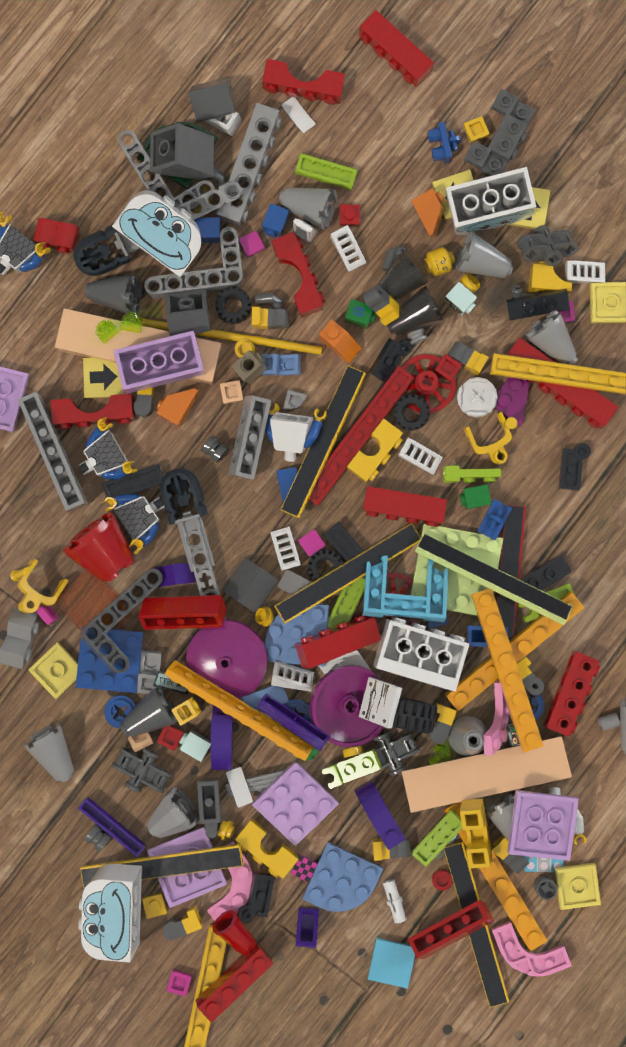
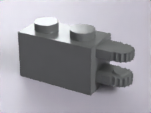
M199 779L197 788L200 824H205L207 838H215L219 830L218 823L222 821L220 779Z

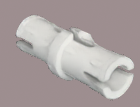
M395 879L384 881L382 884L388 899L386 903L390 906L394 923L406 921L407 917L401 903L403 899L402 896H399Z

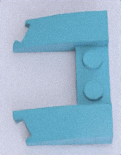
M382 556V563L374 566L367 562L362 616L383 617L386 615L422 618L424 621L444 623L447 610V568H445L444 572H441L432 567L435 561L428 559L424 597L386 593L388 556Z

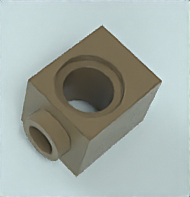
M250 350L232 365V368L241 379L249 384H252L268 369L264 364L266 361L259 352L254 353ZM254 361V367L249 370V364Z

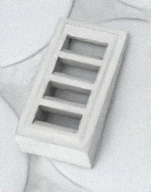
M236 112L225 115L226 117L223 122L221 120L224 116L205 121L222 132L233 136L240 126L242 119Z
M295 218L293 221L295 235L311 243L317 233V229L303 220Z
M348 225L330 234V239L348 272L366 264V260ZM347 235L346 238L342 239L341 241H338V238ZM348 242L351 243V245L342 249V245ZM353 249L355 250L354 253H352V254H350V255H348V256L345 255V253H347V252H349V251H351V250H353ZM358 256L359 260L349 264V260Z
M566 261L565 281L569 283L605 282V263ZM573 268H576V276H573ZM581 268H584V277H581ZM588 268H591V277H588ZM596 268H599V278H596Z
M409 437L398 457L434 475L443 458ZM410 446H413L414 449L412 450L410 456H408L406 453L409 450ZM419 449L421 452L417 460H415L413 457ZM426 453L428 454V456L424 464L420 463L423 455ZM431 457H433L435 460L431 468H429L427 465Z
M290 527L270 532L281 571L300 566L301 563ZM288 534L287 538L281 540L276 539L277 536ZM290 541L291 545L279 548L278 544ZM292 549L293 553L281 556L280 552ZM295 557L294 561L283 563L284 559Z
M275 661L271 685L311 692L314 672ZM287 674L291 675V679L287 678ZM295 676H299V682L295 681ZM303 677H307V684L303 683Z

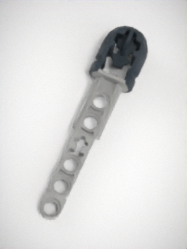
M228 181L218 186L219 189H211L175 207L180 210L182 207L187 206V212L191 214V219L194 220L221 207L224 202L228 204L238 199L242 191L241 186L236 181ZM229 185H236L238 188L237 195L229 196L226 192ZM212 193H216L220 197V201L216 205H212L208 201V197ZM193 202L201 204L202 210L199 213L191 212L190 205ZM112 224L106 227L105 231L99 230L80 240L74 248L73 257L76 266L81 272L89 276H98L119 267L120 263L126 264L130 262V253L140 249V247L113 228ZM115 234L117 240L114 243L117 249L121 248L124 254L116 255L114 259L106 262L108 255L112 253L108 244L102 245L99 243L97 244V249L92 250L91 248L95 247L96 242L102 239L107 240L111 235ZM101 258L104 259V260L101 261L100 265L95 266V265L98 264V260H99V259H101Z
M185 468L173 469L165 474L160 485L165 511L169 513L167 516L169 525H178L190 571H194L200 596H206L209 592L220 595L212 567L215 566L202 521V516L207 515L208 511L206 505L202 504L204 497L196 475ZM170 487L172 491H176L177 497L174 501L178 502L180 507L190 504L191 494H187L186 488L189 487L188 491L193 493L194 506L197 508L198 514L193 515L189 511L183 513V518L178 520V511L173 503L175 494L170 492ZM192 534L199 535L200 543L198 545H192L189 542V537ZM198 553H202L206 557V561L202 565L195 562V556ZM203 573L211 576V579L208 580L209 587L214 585L215 589L203 591V588L207 587L205 581L201 582L200 580L203 577Z

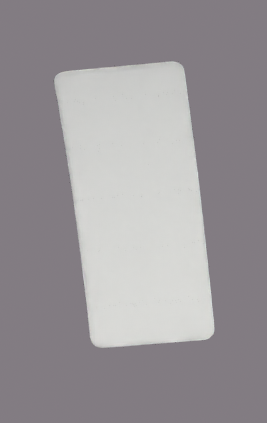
M291 97L282 104L284 110L303 133L315 125V122L295 97Z

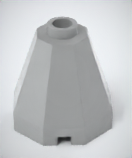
M173 787L166 793L147 822L148 831L152 836L163 838L191 829L198 823L200 819L199 813L196 815L194 813L196 806L184 791L179 790L176 792L177 788Z

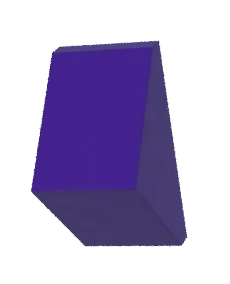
M188 563L155 567L162 574V582L158 587L196 583L194 571H190Z
M298 909L295 946L316 948L319 909Z

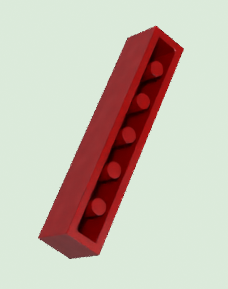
M520 337L507 354L508 356L554 362ZM533 381L539 385L538 389L540 391L553 395L557 403L570 407L574 415L578 417L583 416L588 420L587 423L595 429L604 428L619 408L595 390Z

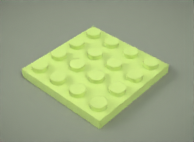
M423 524L421 538L425 533L498 569L503 538L497 537L496 540H492L483 534ZM419 553L417 555L410 595L425 597L427 562L429 558ZM434 562L432 567L441 572H444L445 568H447L437 562ZM447 568V610L478 616L471 594L489 588Z

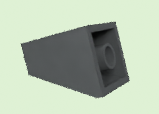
M180 123L151 132V173L196 180L213 176L214 136Z

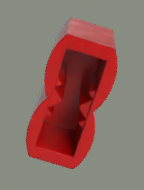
M38 218L33 241L35 244L45 242L43 250L45 248L57 249V252L68 255L69 252H74L80 229L74 224Z

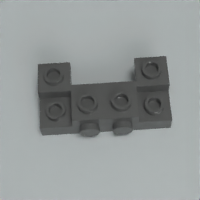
M503 89L498 93L491 109L500 113L504 118L489 147L487 148L473 141L464 158L465 162L477 168L486 177L503 173L509 159L514 160L518 152L516 146L518 142L523 143L528 133L525 129L535 109L519 102V97Z

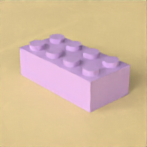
M194 331L113 350L122 388L126 394L205 375Z

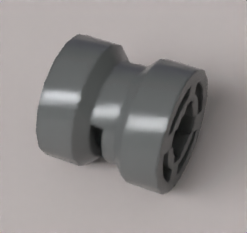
M213 435L204 444L201 451L209 454L212 460L218 463L227 453L229 447L219 443L218 438Z
M95 824L83 840L87 843H94V849L100 852L112 836L107 832L103 834L102 828Z
M541 875L535 879L533 887L540 898L550 900L556 896L557 886L550 877Z

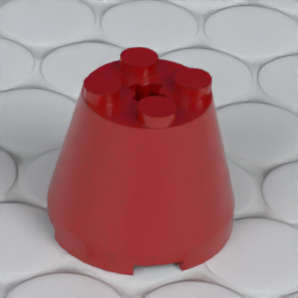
M108 511L101 516L102 519L90 523L70 540L72 545L62 548L67 557L100 581L105 582L115 579L119 575L117 571L123 567L126 569L134 562L132 559L133 554L115 516L111 511Z

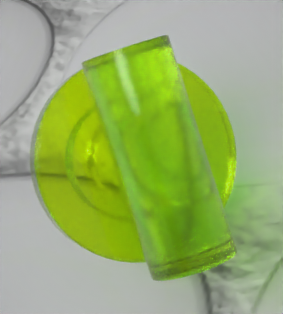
M128 312V314L123 315L120 330L141 333L143 319L135 312Z
M103 320L97 324L95 334L103 344H106L120 331L113 325L112 321Z
M435 745V754L429 759V762L434 765L440 760L443 762L450 761V749L446 745Z

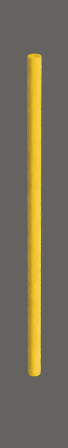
M125 316L124 322L169 331L167 322ZM213 329L204 333H195V335L237 342L242 339H248L256 345L321 355L322 347Z

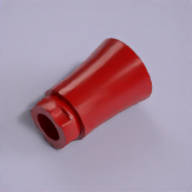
M225 911L214 922L213 932L226 941L236 952L246 956L256 947V940L240 921L235 911Z

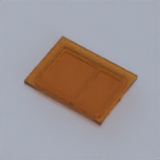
M86 570L61 592L56 600V604L81 631L82 626L88 624L116 596L102 581ZM120 601L117 602L118 610L125 611V606ZM129 612L111 629H118L120 626H123L132 614ZM104 614L102 616L103 624L109 625L111 623L109 615Z

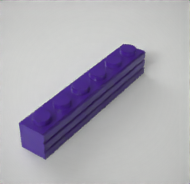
M267 693L257 706L263 713L319 751L323 749L330 738L328 734Z
M89 797L78 807L82 813L136 857L146 847L143 841Z

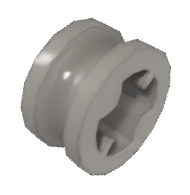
M424 328L407 335L411 339V345L420 343L428 338L427 335L423 334Z

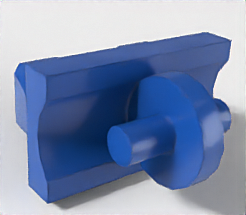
M445 122L438 123L437 128L428 130L427 136L429 143L438 141L440 143V147L432 148L431 150L433 161L444 160V164L450 163V158H452L450 146L452 152L458 151L457 144L461 143L462 139L461 136H455L454 131L448 132V138Z
M493 499L477 532L492 540H496L512 508Z

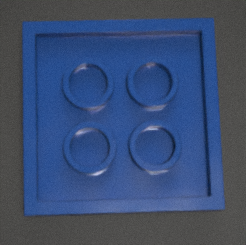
M88 628L86 631L87 637L94 639L96 631L93 628ZM110 629L106 633L129 659L130 665L127 671L117 674L111 672L82 638L80 639L75 688L137 693L143 632ZM103 643L100 646L101 653L105 655L109 653L110 647L108 644ZM117 658L114 661V666L118 670L122 669L123 661Z

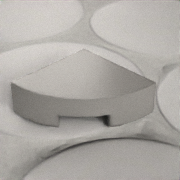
M288 390L283 410L297 409L305 402L307 394Z

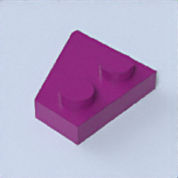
M509 377L497 392L498 400L494 409L498 412L502 411L506 418L514 417L519 427L523 424L529 383L524 379Z

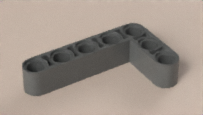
M150 569L144 572L81 630L82 640L113 673L117 674L127 671L130 663L127 656L106 633L160 585L162 574L157 569ZM148 574H153L156 577L154 584L148 582ZM134 587H138L141 590L139 598L132 594ZM121 600L125 602V611L118 610V601ZM104 614L111 617L109 625H105L102 622ZM88 628H93L96 631L94 639L87 637L86 631ZM103 643L108 644L110 647V651L106 655L100 651V646ZM117 658L121 659L124 664L120 670L114 666V661Z

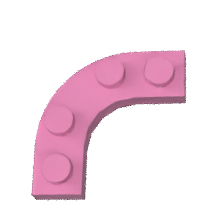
M499 679L494 682L495 715L493 724L483 735L484 755L493 756L500 749L502 743L507 741V726L510 713Z
M233 839L225 846L235 845L236 841ZM243 851L244 865L228 868L232 876L230 891L207 908L214 921L228 910H233L237 914L240 907L246 905L248 901L253 873Z
M510 921L491 928L502 956L515 970L517 969L530 976H547L572 966L564 945L545 952L532 953L521 947Z

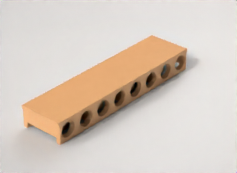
M63 309L55 348L60 352L116 363L113 350L170 337L169 331ZM196 338L205 375L187 380L213 385L221 343Z
M562 737L543 740V747L525 753L522 752L521 746L498 750L493 756L480 754L402 771L410 812H418L459 803L462 800L482 798L571 778L572 775Z

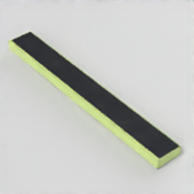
M425 533L415 552L562 625L566 623L573 607Z

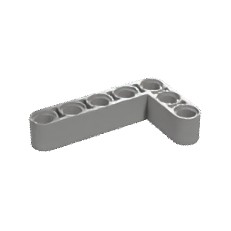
M130 130L120 133L118 137L120 147L147 191L155 192L157 189H163L166 191V196L175 202L174 206H178L183 203L182 200L185 196L194 198L201 195L199 189L203 185L214 189L211 182L203 180L174 198L160 174H155V179L151 182L144 179V174L150 171V158L136 135ZM125 136H131L134 139L130 146L122 143ZM135 154H142L144 161L140 164L133 161ZM214 193L209 195L208 200L212 198ZM194 202L193 205L190 206V210L192 211L201 204L198 202Z
M226 227L220 232L223 268L184 272L181 277L176 274L149 277L145 282V289L148 295L154 299L166 298V293L198 289L214 292L222 291L224 288H229V286L234 288L236 286L241 287L244 278L237 231L234 228ZM227 235L235 237L232 242H226L224 238ZM234 254L237 256V259L229 262L226 260L227 256ZM232 274L240 276L235 282L230 281L229 277ZM217 276L220 280L217 284H211L209 282L210 278ZM192 279L200 281L195 287L189 285ZM174 281L180 283L177 289H171L170 284ZM159 284L160 288L157 291H150L151 285Z

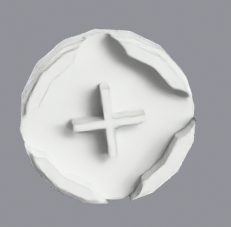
M475 377L470 378L461 385L457 394L458 405L465 414L479 418L493 411L496 407L498 396L495 387L490 381L485 378Z

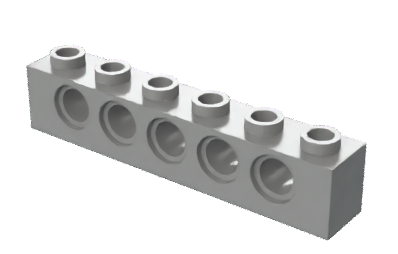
M256 103L229 181H236L239 184L242 181H246L249 185L246 188H241V195L236 199L243 202L242 205L235 207L232 205V201L228 204L224 202L219 207L217 217L220 218V221L240 228L242 222L246 223L249 215L247 208L249 203L253 204L256 192L253 191L256 185L259 186L262 179V174L260 173L262 166L266 167L268 162V149H272L275 142V137L273 136L275 129L279 130L282 122L279 110ZM262 126L269 128L266 132H260L258 129ZM257 144L262 146L259 151L253 150L252 147ZM248 163L256 165L253 169H247L245 166ZM229 185L226 192L229 196H235L238 193V188L236 185Z
M33 392L17 399L65 510L73 512L89 505L56 428L52 425V419L42 396L38 392Z

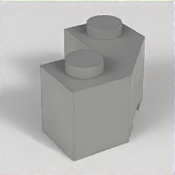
M15 607L8 620L7 636L0 648V663L23 669L25 663L31 660L33 653L31 648L35 634H38L40 629V622H38V613H22L23 611L20 612Z

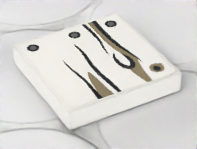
M369 677L359 717L392 729L402 688Z

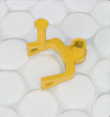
M502 411L497 413L496 416L504 430V435L500 440L491 445L477 446L470 427L463 428L474 453L478 455L488 453L492 463L497 465L503 464L507 460L508 455L504 445L512 439L509 429H514L517 426V420L514 417H509L505 420ZM498 453L502 455L501 460L497 458Z
M33 559L29 561L27 567L13 570L10 574L13 581H19L18 588L25 594L18 605V609L26 614L35 612L40 604L44 606L53 605L69 580H60L52 597H46L32 589L27 582V578L38 560Z

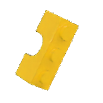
M383 419L371 435V438L379 444V452L374 456H366L359 451L347 466V469L365 483L368 479L373 481L379 473L376 470L380 464L385 465L391 457L388 454L392 448L397 449L403 441L400 438L403 432Z
M483 799L462 800L460 816L462 828L467 833L466 851L469 868L490 867L492 849Z
M251 817L235 838L236 844H241V850L244 852L248 850L253 854L252 858L260 865L264 863L269 867L268 871L276 878L280 876L284 879L299 860V855L284 843L275 851L265 850L261 840L266 835L267 829Z

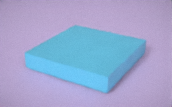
M376 937L367 977L368 980L408 989L415 957L411 945Z

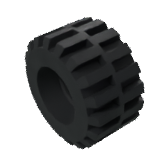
M400 697L392 727L418 733H432L438 708L430 703Z

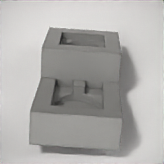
M142 649L137 693L148 694L154 688H158L153 686L157 672L161 671L162 651Z

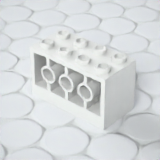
M393 616L391 620L386 619L373 666L380 670L456 692L469 643L464 642L465 638L450 634V637H446L445 632L433 628L429 632L425 630L426 626L413 622L409 626L405 624L406 620ZM404 640L406 646L400 650L398 644ZM423 646L425 652L420 655L418 649ZM443 652L444 658L439 661L438 655Z

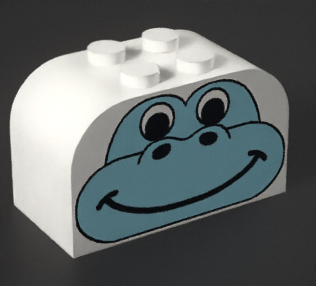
M527 167L446 188V196L456 235H467L470 232L477 233L516 223L535 214L536 203Z
M147 190L136 193L116 218L112 227L181 277L201 247V235L197 224L191 219L192 217L189 212L183 208L177 209L174 206L175 202L168 196L164 195L162 197L153 191Z
M124 864L103 865L96 871L84 889L79 901V910H82V917L79 919L78 928L81 930L82 946L91 957L98 960L131 962L140 944L142 866Z

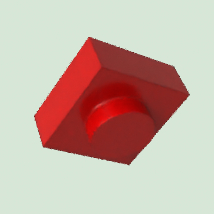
M340 204L339 226H359L360 205Z
M445 354L434 372L451 382L462 364Z
M173 726L165 727L157 743L176 751L184 731Z

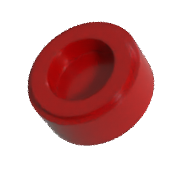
M437 869L432 874L431 880L437 890L445 891L451 887L452 876L449 871Z

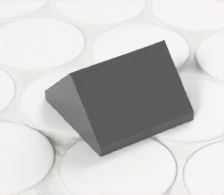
M229 76L191 86L188 94L197 122L236 113Z
M245 557L223 591L256 613L278 582V579Z

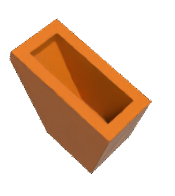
M431 188L411 201L429 236L434 238L438 234L445 211L443 205L445 199L440 191L436 192V190Z
M332 319L319 333L318 339L348 364L351 363L362 349L350 334Z
M194 388L167 395L165 399L159 401L156 407L158 410L157 414L180 427L200 394L199 391Z

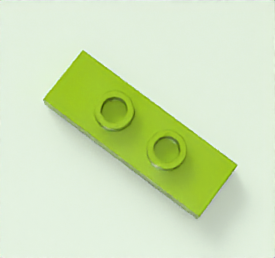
M300 153L295 174L352 190L358 170Z
M364 577L342 589L329 616L328 628L334 629L338 623L343 621L350 622L364 592Z
M451 808L411 851V854L427 867L462 829L461 816Z

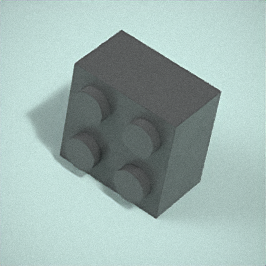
M206 289L166 293V318L170 336L194 331V333L210 331Z

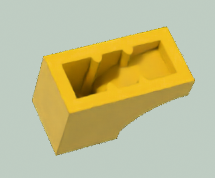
M543 261L536 262V264L531 266L528 292L545 293L567 288L569 295L572 291V283L560 279L555 274L553 266H548Z

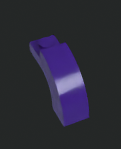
M214 705L211 718V769L232 770L233 717L225 714Z
M372 779L354 789L367 816L387 849L389 850L405 841L403 833Z

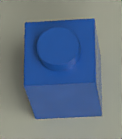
M270 203L262 224V229L267 236L276 238V236L281 237L290 216L289 210Z
M196 218L195 223L200 230L201 243H220V218Z

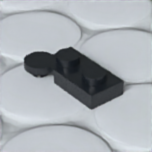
M389 338L368 372L386 383L401 360V355H408L412 350V345L407 340L396 342Z
M580 443L574 450L562 449L558 489L580 491L582 459L589 457L591 453L589 445Z
M253 873L248 903L241 906L238 910V917L241 921L249 922L253 919L254 915L259 917L268 916L275 876L272 874Z

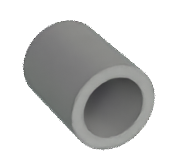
M615 712L597 718L602 732L620 726L619 718Z

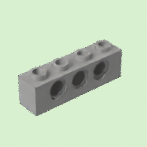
M253 395L245 396L228 475L254 480L271 400Z

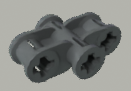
M546 225L537 227L532 234L523 235L517 241L518 248L523 252L522 257L524 261L531 262L544 259L548 266L559 264L563 257L572 256L578 250V245L572 240V233L569 230L550 233V229Z
M390 731L383 732L373 738L378 744V747L374 749L381 763V769L388 766L390 776L406 769V766L401 762L402 759L421 751L420 747L416 746L412 737V731L393 740L389 736L391 734Z
M121 747L118 758L111 766L130 776L124 785L140 793L142 784H145L157 792L164 793V786L173 774L154 764L160 755L148 748H143V754L139 756L133 751Z

